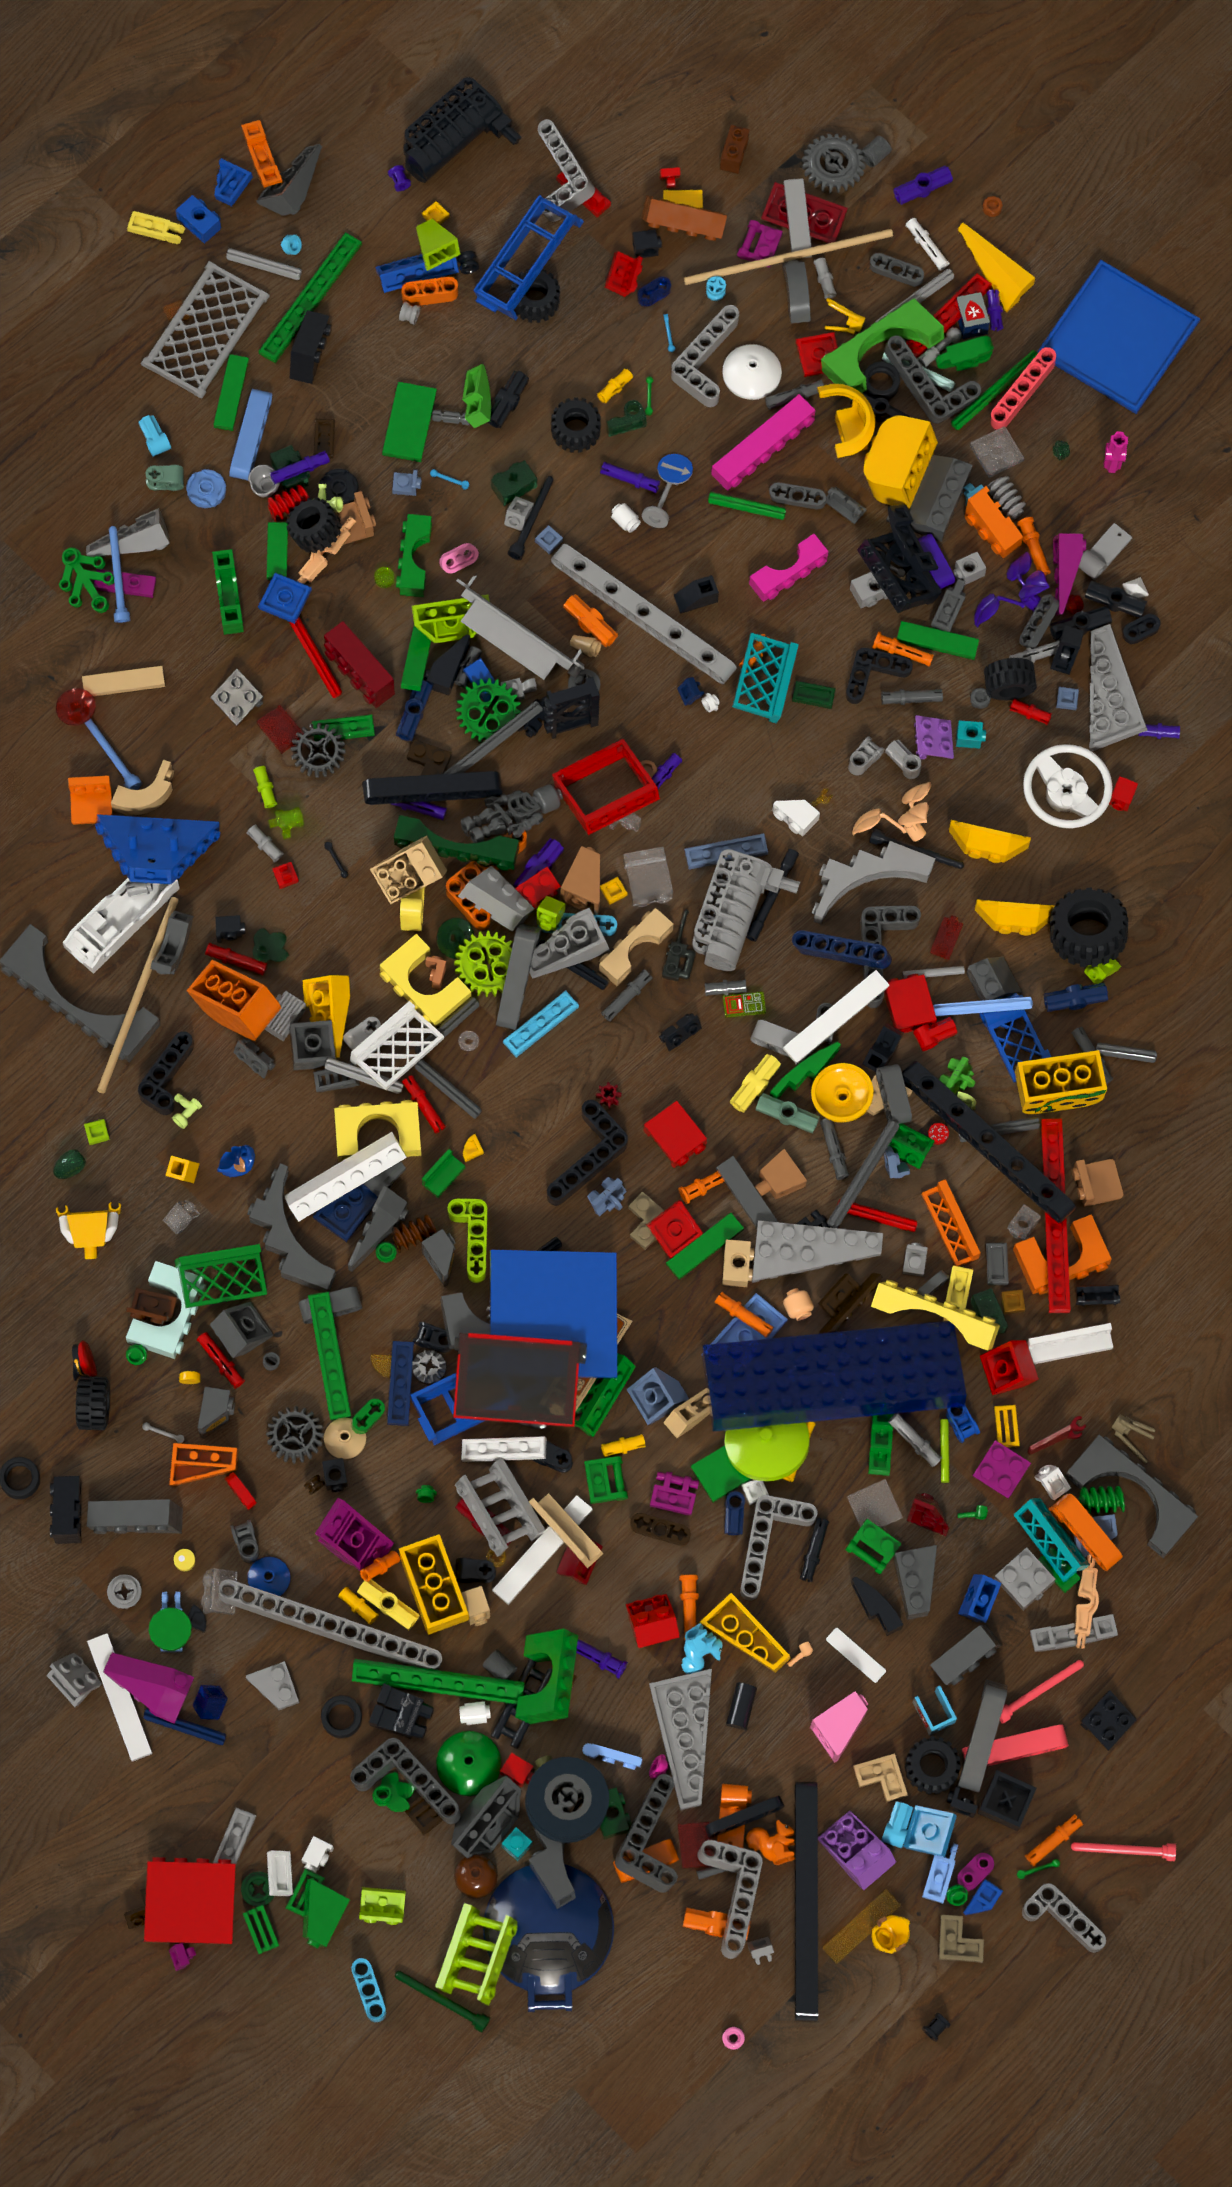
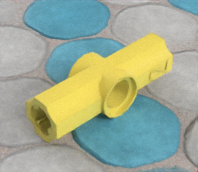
M766 1054L758 1066L745 1077L742 1086L730 1100L735 1109L744 1113L757 1096L759 1097L767 1088L769 1080L781 1066V1063L774 1056Z
M372 1579L364 1581L357 1591L358 1594L379 1608L383 1614L394 1619L408 1631L420 1617L418 1613L397 1599L393 1593L388 1592ZM391 1599L394 1601V1606L392 1608H385L382 1605L383 1602Z

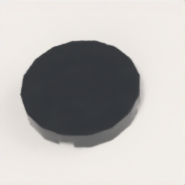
M345 469L328 471L319 483L326 484V500H331L333 497H341L343 505L354 502V493L359 490L356 477Z

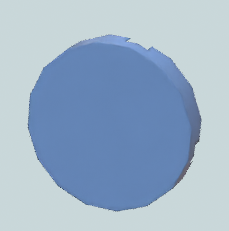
M204 469L191 475L188 479L186 490L188 498L194 505L201 508H211L220 504L225 498L226 485L219 473L214 470Z

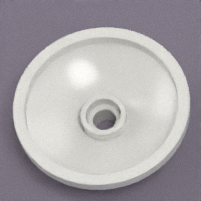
M749 344L734 349L727 356L723 364V379L726 386L732 393L744 399L755 400L770 395L777 388L781 380L782 369L777 356L766 347ZM755 364L756 367L752 368L749 365Z

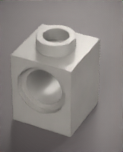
M975 552L956 561L953 572L956 579L965 581L966 585L984 577L986 566L978 552ZM970 567L973 571L968 572L964 568Z

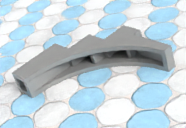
M892 841L889 842L887 847H883L880 857L859 850L857 856L853 855L849 866L829 858L827 865L823 864L819 873L822 876L821 884L824 885L819 894L822 897L820 903H815L812 914L815 915L813 922L822 924L828 911L838 899L863 883L893 877L914 879L927 883L935 863V858Z

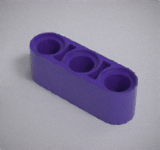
M929 533L918 538L923 551L931 552L939 567L937 570L929 571L939 588L942 589L954 584V574L933 535Z

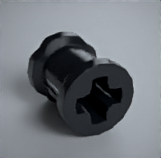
M938 2012L927 2026L922 2027L924 2033L935 2042L938 2041V2036L951 2026Z

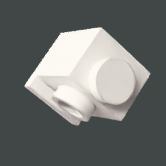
M313 1836L302 1858V1863L305 1864L304 1868L316 1873L320 1866L324 1867L329 1858L327 1852H333V1845Z

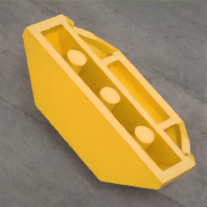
M951 820L949 832L964 854H968L975 859L980 857L986 858L993 863L1006 862L1028 849L1031 840L1030 837Z
M977 899L975 911L994 931H999L1001 934L1016 932L1020 935L1028 936L1035 934L1050 922L1051 911L1056 905Z

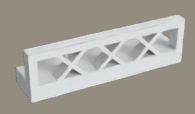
M1111 1323L1029 1338L1027 1344L1033 1363L1038 1364L1113 1349L1110 1335L1112 1326Z

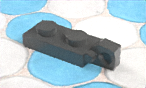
M958 579L954 589L949 587L946 590L931 623L932 627L946 632L951 631L965 600L966 594L962 592L965 581Z

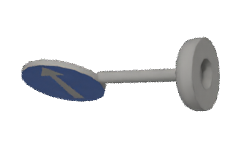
M680 454L666 455L658 463V474L667 484L658 506H648L642 513L644 522L652 527L664 528L667 526L669 515L662 507L672 484H682L692 476V463L687 457Z

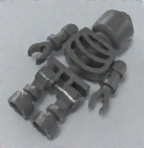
M547 784L535 789L532 797L528 792L523 793L521 790L514 791L509 795L501 794V797H488L484 799L487 809L479 814V816L475 815L472 819L467 816L460 820L462 830L466 836L471 837L473 843L484 842V837L488 838L491 835L503 834L506 831V827L508 828V835L513 833L514 839L519 838L524 830L529 831L531 826L540 824L543 821V814L560 807L561 799H563L562 793L559 788ZM508 805L509 811H504L500 806ZM481 824H489L488 827L483 826L481 829L479 828Z

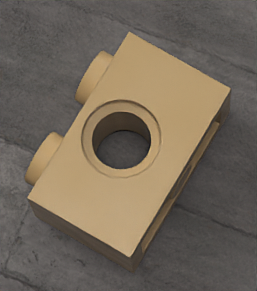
M726 1239L722 1285L747 1287L748 1281H752L753 1269L749 1268V1261H754V1248H751V1241ZM735 1260H741L743 1261L744 1266L736 1267L734 1266L733 1262Z
M482 1586L462 1592L461 1594L469 1613V1624L480 1626L487 1623V1619H490V1609Z

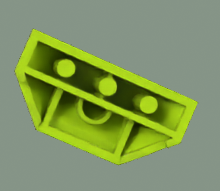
M487 594V595H480V596H482L483 598H485L486 600L489 601V595H488V594ZM465 598L411 606L414 626L433 643L460 640L466 634L470 635V638L476 635L475 631L461 622L472 605Z

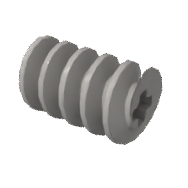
M1009 476L998 478L987 486L990 490L989 493L993 496V500L995 502L998 501L1001 505L999 509H1001L1003 515H1006L1005 518L1009 516L1011 520H1014L1023 514L1024 510L1022 508L1026 503H1018L1022 497L1020 495L1014 496L1018 492L1017 489L1010 490L1014 486L1013 483L1006 484L1010 479Z

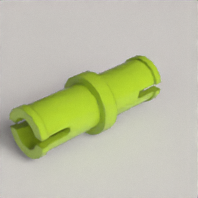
M259 766L253 769L258 783L257 790L261 792L264 807L272 808L276 806L277 802L272 790L273 784L269 781L266 767Z

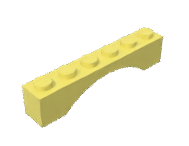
M886 1280V1282L883 1281L878 1284L871 1307L889 1314L907 1309H922L934 1312L954 1324L969 1344L985 1350L993 1348L1000 1327L999 1324L995 1323V1319L987 1316L980 1318L975 1316L976 1312L969 1309H964L963 1311L956 1309L957 1305L947 1301L944 1304L936 1301V1297L925 1294V1296L919 1295L916 1289L910 1287L900 1288L898 1283L892 1280Z

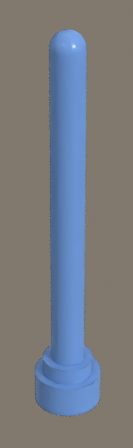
M111 526L109 528L117 603L114 622L122 623L130 621V612H127L124 602L117 528Z
M83 713L81 715L82 721L124 777L125 787L131 790H138L143 784L140 778L129 772L87 713Z

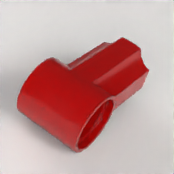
M948 1017L932 1025L925 1024L914 1030L913 1034L922 1051H926L935 1047L940 1041L956 1035L958 1031L954 1021Z

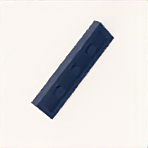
M393 1341L387 1425L409 1426L414 1342Z

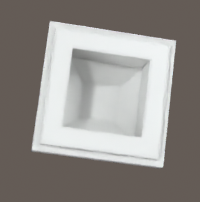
M1141 577L1122 584L1126 594L1137 598L1149 595Z

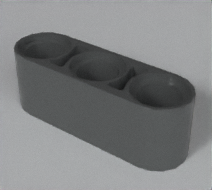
M894 1064L878 1067L876 1069V1077L887 1121L892 1120L898 1124L911 1122L912 1113L900 1066Z
M357 1287L329 1292L333 1317L356 1312L363 1308ZM309 1299L301 1300L298 1304L304 1324L313 1323Z

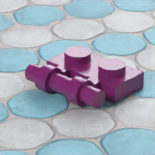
M658 1472L656 1480L664 1481L663 1486L654 1485L650 1507L691 1516L696 1494L690 1493L688 1490L689 1487L698 1489L699 1481L693 1480L689 1476H685V1478L675 1476L672 1472ZM670 1483L683 1486L682 1490L669 1488Z

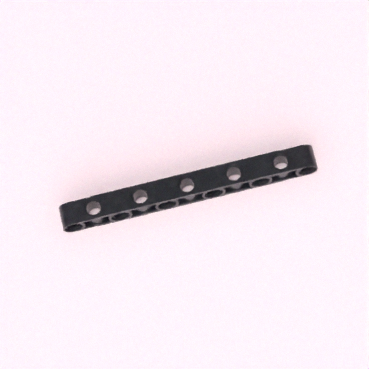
M913 1061L902 1071L904 1084L1056 1222L1061 1223L1076 1209L1075 1204L1068 1196L919 1062ZM924 1086H930V1087H932V1089L927 1090V1089H924L923 1087H924ZM958 1112V1113H960V1114H962V1115H961V1116H954L953 1113ZM988 1139L991 1143H984L982 1140ZM1018 1166L1021 1170H1014L1012 1167ZM1043 1194H1050L1051 1197L1046 1198L1043 1196Z

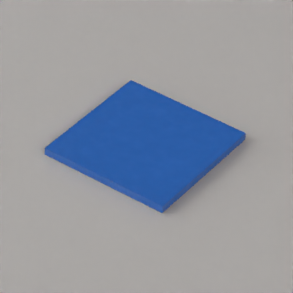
M1100 260L1037 353L1043 348H1052L1056 352V367L1137 414L1199 324L1200 318ZM1044 357V358H1043V359H1045V360L1048 361V362L1052 360V359L1049 358V357Z
M491 1250L490 1335L580 1342L578 1377L617 1378V1253ZM490 1346V1376L567 1377L569 1352Z

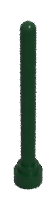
M401 1971L395 1973L397 1980L471 2021L472 2025L475 2026V2030L481 2033L484 2032L491 2019L484 2013L482 2015L477 2013L476 2015Z

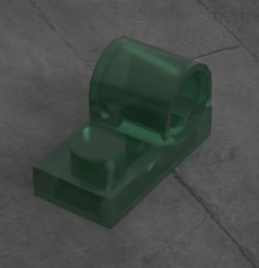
M636 400L628 401L624 406V417H614L607 421L606 431L608 437L646 427L647 417L641 403ZM635 411L637 412V414L632 415L629 412Z

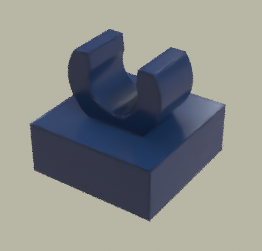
M694 677L687 678L677 688L684 705H691L704 694V691H699L698 686L700 682H695Z

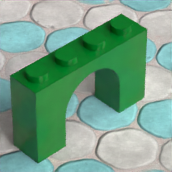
M566 1629L526 1635L523 1656L536 1662L551 1660L553 1669L551 1678L543 1690L536 1694L518 1697L515 1718L529 1724L568 1718L578 1642L577 1634Z

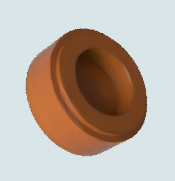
M995 196L987 197L983 202V212L990 217L998 216L1002 211V201Z

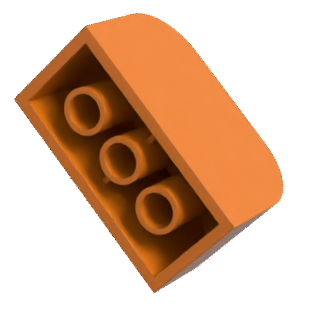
M211 960L187 989L190 996L209 1017L222 1026L253 1041L259 1037L281 1010V1005L265 985L214 960Z

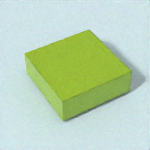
M104 1119L84 1124L89 1145L110 1140Z

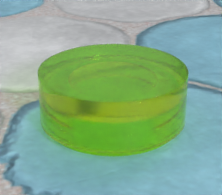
M388 567L377 569L374 575L375 583L381 588L390 587L394 583V572Z

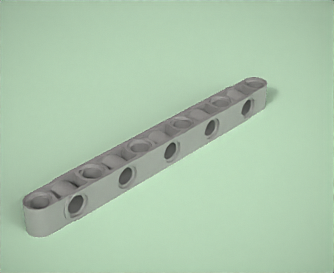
M563 544L551 558V562L562 572L717 682L724 684L737 669L736 665L727 657L569 545ZM578 566H581V567H583L584 569L581 570V571H578V570H576L575 568L578 567ZM608 589H614V590H616V592H615V593H609V592H607V590H608ZM644 611L647 612L648 615L641 616L639 613ZM677 634V635H679L680 637L677 638V639H674V638L671 637V635ZM710 657L712 660L706 662L703 660V658Z

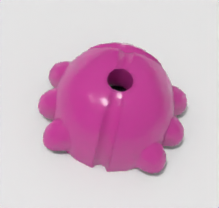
M660 1754V1756L654 1759L649 1770L650 1778H657L659 1775L666 1773L668 1763L664 1754Z

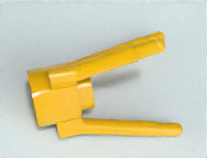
M830 298L826 299L830 307L849 316L846 323L849 328L825 326L826 330L848 332L853 335L855 331H861L866 319L865 317L852 312Z

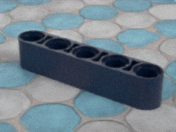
M803 930L797 931L792 937L793 945L800 953L880 969L887 968L892 962L890 953L884 946ZM807 939L804 945H800L802 940ZM822 943H826L823 949H819ZM846 946L843 952L838 953L841 947ZM865 950L862 956H857L859 951ZM879 954H884L882 959L876 960Z

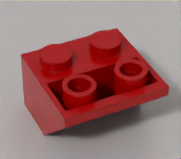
M667 1594L655 1595L652 1598L636 1600L625 1604L638 1648L680 1638L676 1616Z

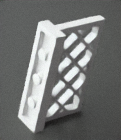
M409 1001L351 1052L350 1061L355 1066L359 1065L380 1086L387 1090L444 1039V1036L415 1010V1005ZM415 1017L421 1023V1028H409V1022ZM397 1032L406 1033V1041H394V1035ZM409 1033H421V1041H409ZM423 1033H432L436 1039L432 1042L424 1041ZM382 1045H392V1054L380 1053V1047ZM394 1045L406 1046V1054H394ZM409 1046H421V1052L419 1054H409ZM368 1058H377V1067L368 1066L364 1061ZM380 1058H392V1067H380ZM394 1059H406V1065L404 1067H394ZM380 1071L392 1072V1078L385 1082L380 1077Z

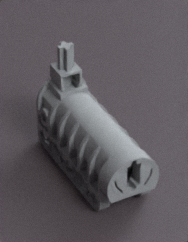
M730 849L721 852L695 926L692 941L693 949L697 953L706 955L704 964L723 971L735 970L761 893H764L765 889L778 893L780 888L797 894L800 882L783 877V870L772 868L769 863L756 857ZM730 855L732 856L731 859L734 860V862L725 861L724 858H727V856ZM723 873L727 875L726 880L722 879ZM717 886L721 887L719 893L716 892ZM715 897H716L717 900H716V903H715V906H714V905H713V902H714V899H715ZM711 910L714 911L713 917L709 915ZM704 923L708 924L707 929L703 928ZM697 942L707 944V946L703 945L702 948L698 947Z

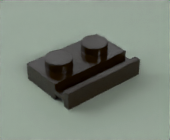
M434 1793L431 1799L438 1800L441 1797V1793ZM422 1796L410 1804V1808L405 1811L423 1836L443 1821ZM447 1809L445 1815L450 1816L456 1809Z

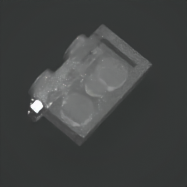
M217 1568L206 1571L203 1577L204 1595L201 1600L204 1614L211 1612L228 1615L235 1614V1606L222 1602L219 1599L218 1591L219 1585L224 1580L229 1579L237 1582L238 1571ZM225 1587L222 1592L229 1596L234 1593V1590L230 1587Z

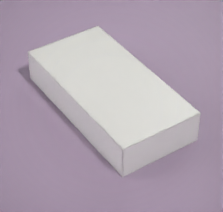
M271 1850L267 1852L269 1896L293 1895L290 1851Z

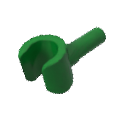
M977 1505L976 1512L957 1514L958 1518L975 1517L976 1519L984 1520L987 1517L988 1509L986 1506Z

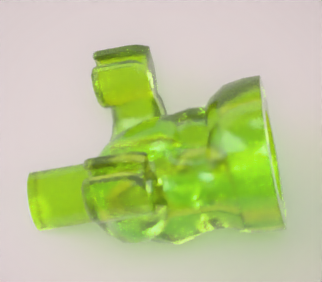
M299 807L289 811L276 810L274 811L276 818L268 820L270 828L279 826L283 830L281 832L283 839L291 838L290 828L304 826L303 816Z

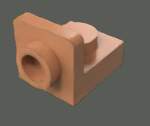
M438 956L426 957V967L433 968L429 981H432L433 989L441 990L447 968L446 961Z

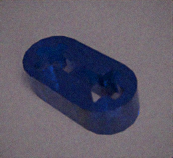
M659 277L640 288L637 297L638 303L641 306L648 307L669 295L671 292L670 280L666 277ZM659 284H661L662 286L666 285V289H659ZM643 294L646 296L650 295V299L643 298Z

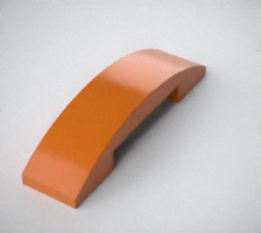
M260 120L241 125L253 164L263 187L282 183V178L277 165H275Z

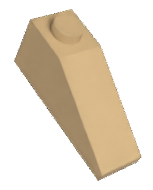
M714 1382L675 1408L664 1421V1424L676 1438H679L723 1404L728 1397Z

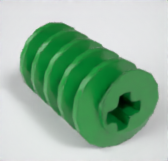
M1103 1486L1099 1487L1098 1491H1096L1095 1487H1091L1089 1492L1086 1487H1082L1079 1502L1087 1509L1089 1514H1091L1094 1507L1097 1513L1100 1512L1101 1507L1104 1508L1105 1513H1108L1109 1507H1112L1114 1513H1116L1118 1507L1121 1508L1122 1512L1125 1511V1499L1120 1486H1116L1114 1491L1111 1486H1108L1106 1492Z

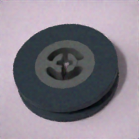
M575 1757L555 1758L540 1766L531 1777L525 1796L526 1812L535 1829L543 1836L562 1843L578 1842L595 1833L603 1823L609 1806V1790L602 1774L590 1763ZM566 1787L562 1789L561 1793L559 1792L557 1805H555L552 1801V1794L558 1788ZM578 1795H580L582 1806L575 1812L566 1813L572 1811L573 1806H576ZM568 1797L571 1798V1801H569V1800H568L567 1802H564V1801H563L564 1799H567Z

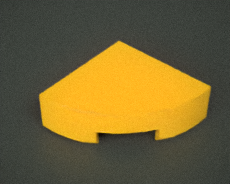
M475 1134L469 1137L464 1145L463 1158L465 1162L484 1154Z

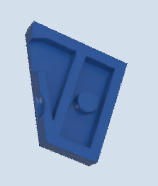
M221 158L219 160L220 169L219 174H217V186L215 187L214 195L217 200L233 206L253 178L251 172Z

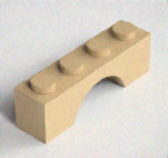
M655 908L652 912H646L641 919L642 922L638 926H632L627 933L628 936L624 940H618L613 947L614 950L610 954L606 953L600 959L599 971L616 986L631 973L628 955L636 945L643 942L660 944L673 931V923L658 909Z

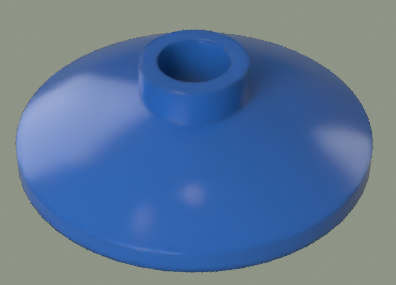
M264 1557L257 1560L248 1572L249 1586L277 1596L284 1594L290 1584L288 1567L283 1561L275 1557ZM271 1573L273 1575L272 1579L266 1580L264 1578L265 1574Z

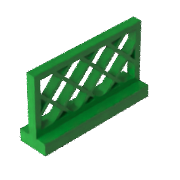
M260 1244L183 1256L174 1260L175 1267L178 1268L185 1309L267 1295L260 1258ZM255 1259L256 1269L253 1273L243 1267L247 1260ZM228 1263L238 1267L233 1277L223 1270ZM209 1266L218 1271L213 1280L203 1274ZM185 1270H192L198 1274L193 1283L185 1278ZM240 1270L250 1276L245 1285L235 1279ZM220 1273L230 1279L225 1289L215 1282ZM200 1277L210 1283L205 1292L195 1286ZM252 1279L259 1282L261 1291L253 1292L247 1288ZM232 1282L242 1288L238 1295L234 1296L227 1291ZM212 1285L222 1291L217 1299H213L207 1294ZM192 1288L202 1295L198 1302L190 1303L189 1293Z

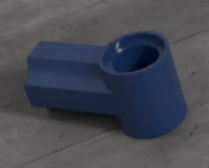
M731 1492L726 1498L724 1534L743 1535L745 1497L740 1492ZM734 1497L738 1498L741 1505L733 1507L730 1505L729 1500Z

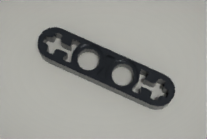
M776 1796L711 1822L704 1829L708 1837L713 1838L783 1809L785 1805L781 1797Z

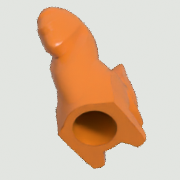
M777 1820V1834L771 1837L764 1828L756 1827L751 1829L746 1836V1843L750 1849L756 1852L760 1850L763 1856L772 1861L774 1865H780L795 1859V1853L788 1849L789 1846L795 1844L794 1839H789L794 1835L793 1828Z

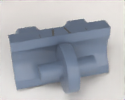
M607 1177L601 1184L604 1189L601 1194L594 1190L587 1196L599 1217L606 1210L610 1212L615 1208L620 1211L623 1208L620 1202L624 1199L623 1195L626 1193V1190L619 1178L614 1180Z

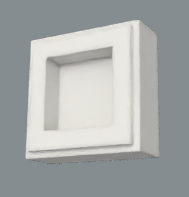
M751 1480L741 1484L749 1505L756 1503L761 1496L769 1495L763 1481Z

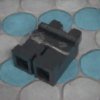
M383 1684L369 1724L372 1727L404 1736L408 1739L412 1737L423 1739L427 1727L418 1724L419 1717L430 1720L434 1708L426 1704L422 1698Z

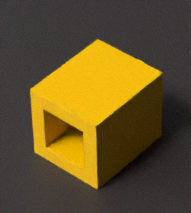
M171 1156L165 1176L194 1183L200 1163Z

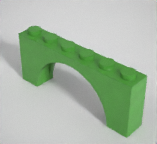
M914 298L904 303L894 312L887 314L882 320L873 323L862 333H858L853 339L841 344L833 352L826 354L821 359L822 372L834 384L848 385L863 393L867 390L866 377L861 372L859 363L863 355L872 346L888 340L892 336H900L917 341L930 349L944 339V326Z

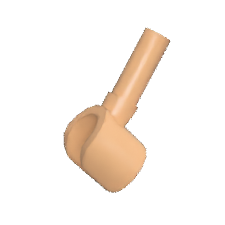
M809 1642L799 1645L801 1653L797 1654L787 1663L789 1667L803 1657L812 1654L813 1649Z

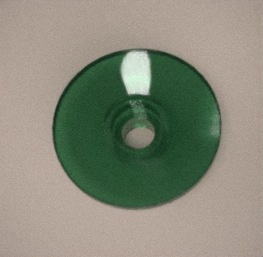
M450 918L443 922L437 932L439 950L445 956L457 959L455 954L461 953L458 949L459 945L465 946L464 939L471 942L470 937L472 934L474 935L472 926L462 918ZM452 934L454 935V940H453V941H451V935H452Z

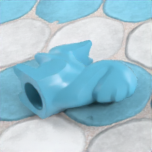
M701 1623L685 1633L684 1651L686 1657L682 1659L683 1663L681 1666L686 1674L702 1671L705 1665L703 1656L711 1653L718 1661L721 1659L722 1641L716 1639L712 1632L707 1634V1630L703 1629Z

